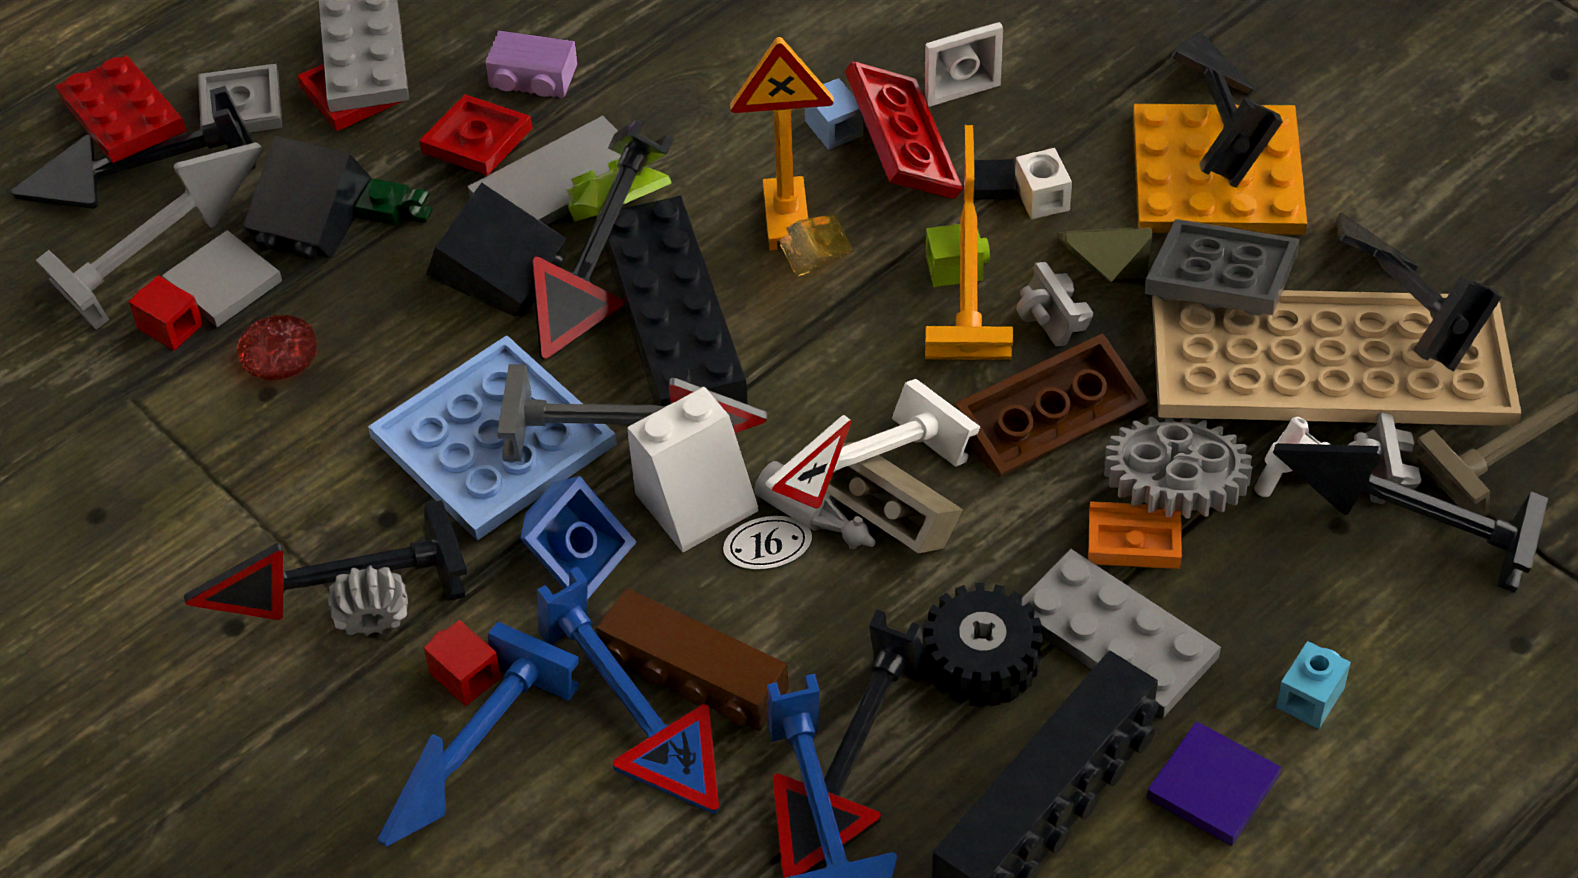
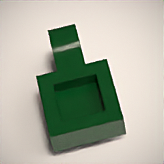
M371 178L355 206L358 218L396 225L400 216L410 218L416 222H427L433 211L432 207L424 206L429 197L427 191L422 189L410 190L409 185Z

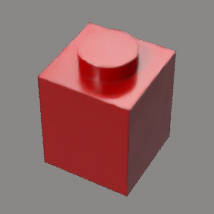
M159 275L145 287L141 288L128 301L137 329L173 351L203 325L195 296Z
M460 620L448 629L436 633L430 642L423 647L429 674L465 706L469 705L501 679L496 652Z

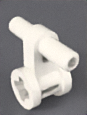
M1293 417L1278 441L1272 444L1265 457L1267 465L1254 487L1258 495L1269 497L1282 473L1293 471L1273 454L1275 444L1331 445L1328 442L1321 443L1310 435L1308 424L1303 418Z

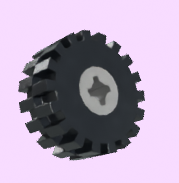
M975 583L974 591L967 592L965 585L955 588L954 598L946 592L939 598V607L932 605L928 611V620H925L923 648L926 673L929 679L936 677L935 687L941 693L950 688V699L959 703L963 696L970 697V706L980 707V699H989L990 706L1000 705L1002 695H1006L1008 700L1012 701L1018 697L1019 686L1026 691L1032 685V675L1036 677L1039 671L1042 625L1039 617L1034 618L1035 608L1030 602L1022 606V595L1016 591H1013L1008 597L1004 595L1005 586L995 584L993 591H985V583ZM977 637H986V638H989L990 640L987 641L986 639H981V638H977Z

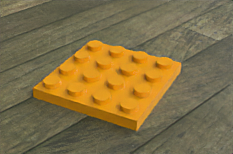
M1134 104L1133 132L1138 227L1152 228V233H1169L1175 219L1267 234L1305 235L1307 215L1296 106L1262 105L1280 114L1283 123L1240 184L1235 188L1229 185L1227 178L1211 171L1208 175L1202 172L1199 165L1224 127L1216 105Z

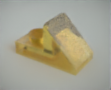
M836 214L799 220L786 228L789 234L780 240V245L797 276L804 275L854 251Z

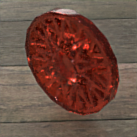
M273 315L258 320L245 329L238 340L237 355L242 368L252 376L264 380H282L297 375L310 365L316 356L318 342L312 327L304 320L290 315Z

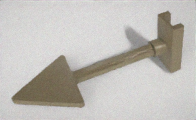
M1578 390L1564 395L1479 449H1471L1459 457L1432 429L1418 438V443L1426 451V453L1418 457V463L1458 507L1485 517L1489 515L1490 490L1478 477L1488 471V466L1577 412Z

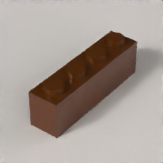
M628 588L624 590L596 628L597 636L621 667L625 666L642 674L653 685H665L681 693L688 701L695 705H708L710 708L723 713L729 721L736 725H747L761 731L767 722V684L777 682L780 695L786 694L789 690L787 663Z

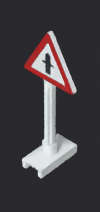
M914 379L904 384L892 419L900 424V426L843 447L852 423L848 417L843 415L770 477L765 485L774 492L818 509L822 505L831 477L836 470L913 441L916 443L924 442L955 467L966 463L969 457L964 452L969 437L978 434L980 426L920 381Z

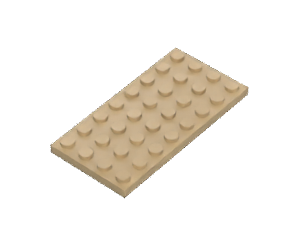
M1283 290L1273 315H1250L1243 310L1226 307L1208 308L1201 303L1184 300L1167 301L1152 295L1159 417L1291 421L1293 417H1300L1305 421L1378 423L1377 416L1380 412L1393 415L1394 423L1516 426L1520 422L1521 408L1500 301L1456 369L1452 371L1447 369L1441 362L1431 358L1428 361L1422 359L1413 350L1433 319L1430 316V311L1410 293ZM1440 294V295H1441L1443 298H1447V296H1448L1449 294Z

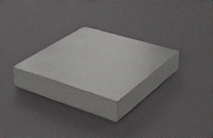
M276 64L198 74L201 130L203 125L215 122L212 115L210 90L226 86L249 133L283 128L279 73Z
M228 230L162 275L167 281L195 296L200 314L216 327H219L282 282L279 270Z

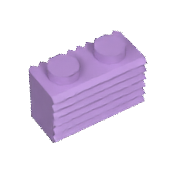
M498 31L495 41H493V47H491L488 57H486V69L491 88L497 87L503 91L514 90L515 92L520 90L522 93L527 91L530 94L536 93L538 96L548 97L551 95L553 98L558 96L561 99L565 97L577 67L575 41Z

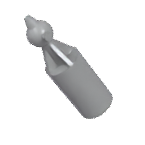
M773 461L760 473L754 488V493L759 498L813 531L823 529L842 532V537L850 549H857L861 545L870 547L875 545L876 541L869 534L868 526L863 522V519L856 516L854 520L849 521L836 504V498L828 493L825 494L822 505L815 509L768 488L765 485L766 481L784 466L783 464Z

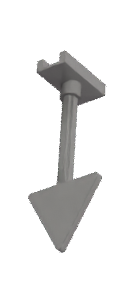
M255 142L176 163L174 170L186 189L185 193L92 264L87 262L73 273L50 250L37 258V263L51 277L49 280L52 285L97 330L109 321V318L92 292L104 282L103 278L194 207L198 209L203 220L210 228L215 227L260 156L263 147Z

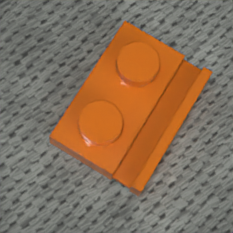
M1090 501L1089 561L1095 565L1180 569L1182 559L1181 511L1175 510L1171 517H1166L1165 509L1158 508L1156 511L1149 513L1148 504L1132 506L1130 503Z

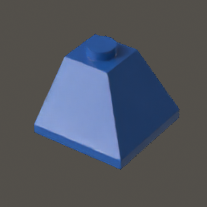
M580 476L554 482L525 513L520 537L522 542L564 589L569 586V570L577 566L588 580L587 600L636 543V540Z

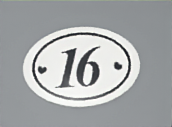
M762 517L746 522L733 530L724 542L723 551L726 558L739 567L770 569L785 565L800 557L810 546L812 534L808 527L792 517Z

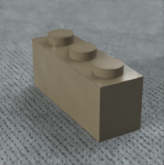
M855 442L844 443L843 447ZM880 455L836 470L831 477L826 493L917 553L944 549L963 511L962 508Z

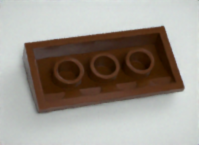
M1102 333L956 402L954 407L980 426L978 434L969 437L967 443L983 463L1000 478L1147 407L1149 400Z

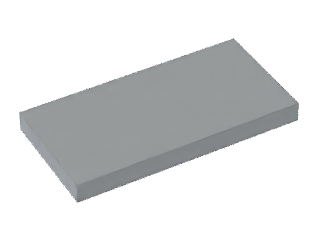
M601 116L467 186L469 197L473 195L482 182L545 225H549L570 213L568 205L571 200L566 189L574 186L571 178L593 169L596 176L610 171L607 165L608 162L621 157L618 153L608 149L614 134L618 130L604 116Z

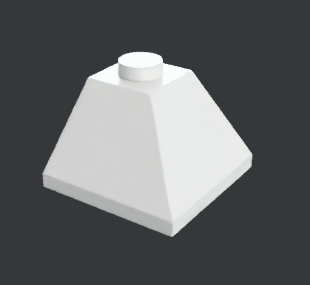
M1000 22L926 43L925 101L928 107L1001 86L1003 26Z

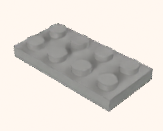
M319 0L326 93L330 112L409 100L398 0Z
M1072 549L1022 598V606L1030 602L1035 608L1034 618H1040L1042 636L1091 670L1111 650L1156 678L1158 685L1155 701L1159 703L1156 713L1162 718L1213 665L1220 655L1221 647Z

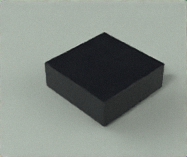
M1014 159L974 160V200L1015 199Z

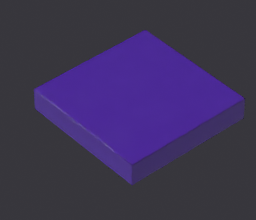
M1196 721L1148 788L1146 799L1232 846L1279 778L1282 767Z

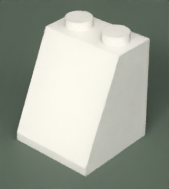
M705 387L627 427L635 494L682 552L691 549L758 512L757 501L730 417Z

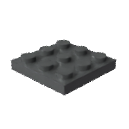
M1175 219L1146 278L1145 294L1155 295L1167 301L1184 300L1201 303L1208 308L1226 307L1243 310L1250 315H1273L1298 255L1300 239Z

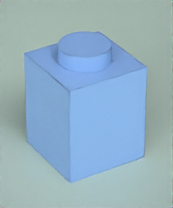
M840 78L823 84L833 96L834 103L832 106L805 108V122L828 150L863 136L862 113L854 95Z

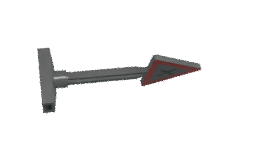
M509 364L497 432L498 439H505L502 458L503 461H521L526 426H546L547 423L634 424L666 406L549 404L546 400H531L532 391L526 364ZM671 378L669 381L671 404L699 390L701 387L677 378ZM709 391L729 415L735 433L767 421V412Z

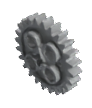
M1149 417L1148 425L1145 426L1138 421H1133L1132 430L1121 427L1119 436L1110 437V445L1106 446L1104 475L1109 477V487H1119L1118 496L1120 498L1132 496V506L1147 503L1149 513L1156 511L1158 508L1165 509L1166 517H1171L1175 510L1181 511L1185 518H1190L1191 510H1197L1206 517L1209 514V507L1224 512L1226 503L1237 505L1238 497L1246 495L1247 486H1250L1252 456L1246 454L1247 446L1245 444H1236L1237 436L1235 434L1222 436V426L1210 430L1207 428L1206 420H1202L1197 425L1191 424L1190 418H1183L1181 422H1175L1173 418H1165V422L1159 423L1155 418Z

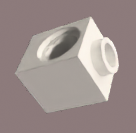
M1052 148L1016 157V190L1031 220L1069 211L1072 181L1056 149Z

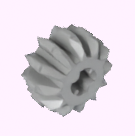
M371 565L363 570L352 568L350 574L336 576V582L329 586L328 605L329 610H331V618L334 620L335 628L345 629L347 635L363 633L367 637L370 633L374 632L384 634L386 628L399 627L400 620L407 616L408 598L405 584L402 582L401 575L391 573L388 567L378 570L373 569Z

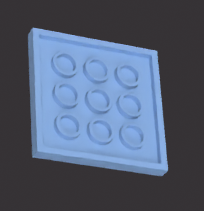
M507 335L368 426L370 437L436 501L442 500L446 511L477 541L536 501L552 483L569 478L617 445L616 434L606 424L547 423L546 426H526L521 461H503L502 453L505 439H498L497 432L509 364H526L532 391L531 400H546L549 404H582Z

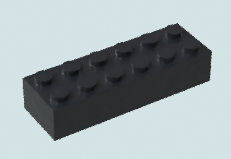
M682 196L622 208L604 248L620 298L624 300L623 307L655 405L668 406L671 404L669 381L671 378H677L701 388L705 387L709 391L748 405L746 378Z
M1109 650L934 849L932 878H1036L1041 870L1042 860L1050 851L1056 854L1061 850L1071 833L1070 827L1079 817L1085 820L1093 812L1099 801V793L1107 784L1114 786L1120 780L1127 768V760L1135 751L1139 754L1142 753L1150 744L1155 734L1152 720L1159 707V703L1155 701L1158 680Z

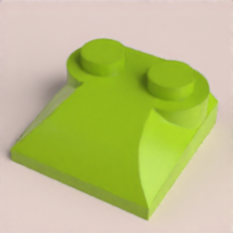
M620 158L608 162L607 165L610 171L596 176L593 169L571 178L574 186L566 190L571 200L568 209L574 222L599 214L619 170L617 163ZM643 167L641 174L635 176L623 204L671 184L669 175Z

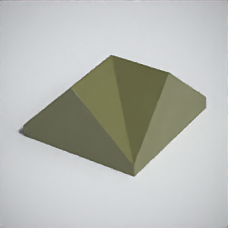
M1127 227L1056 232L1058 242L1106 281L1147 278L1152 228Z

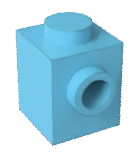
M1307 641L1281 681L1276 708L1319 729L1345 689L1351 662L1341 658L1339 654L1331 649L1321 648Z

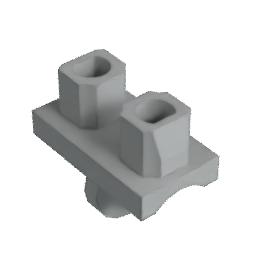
M1046 262L1035 263L1033 279L1020 291L1022 298L1017 304V313L1025 322L1038 321L1055 347L1066 346L1072 332L1085 331L1093 317V311L1087 302L1073 303L1071 300L1074 292L1073 282L1067 273L1054 274Z
M1380 412L1377 416L1378 423L1366 433H1357L1354 436L1355 441L1348 445L1380 446L1383 449L1382 454L1371 474L1415 490L1421 482L1419 467L1402 464V461H1405L1413 451L1414 441L1412 432L1395 429L1393 415ZM1370 494L1371 502L1385 503V500Z

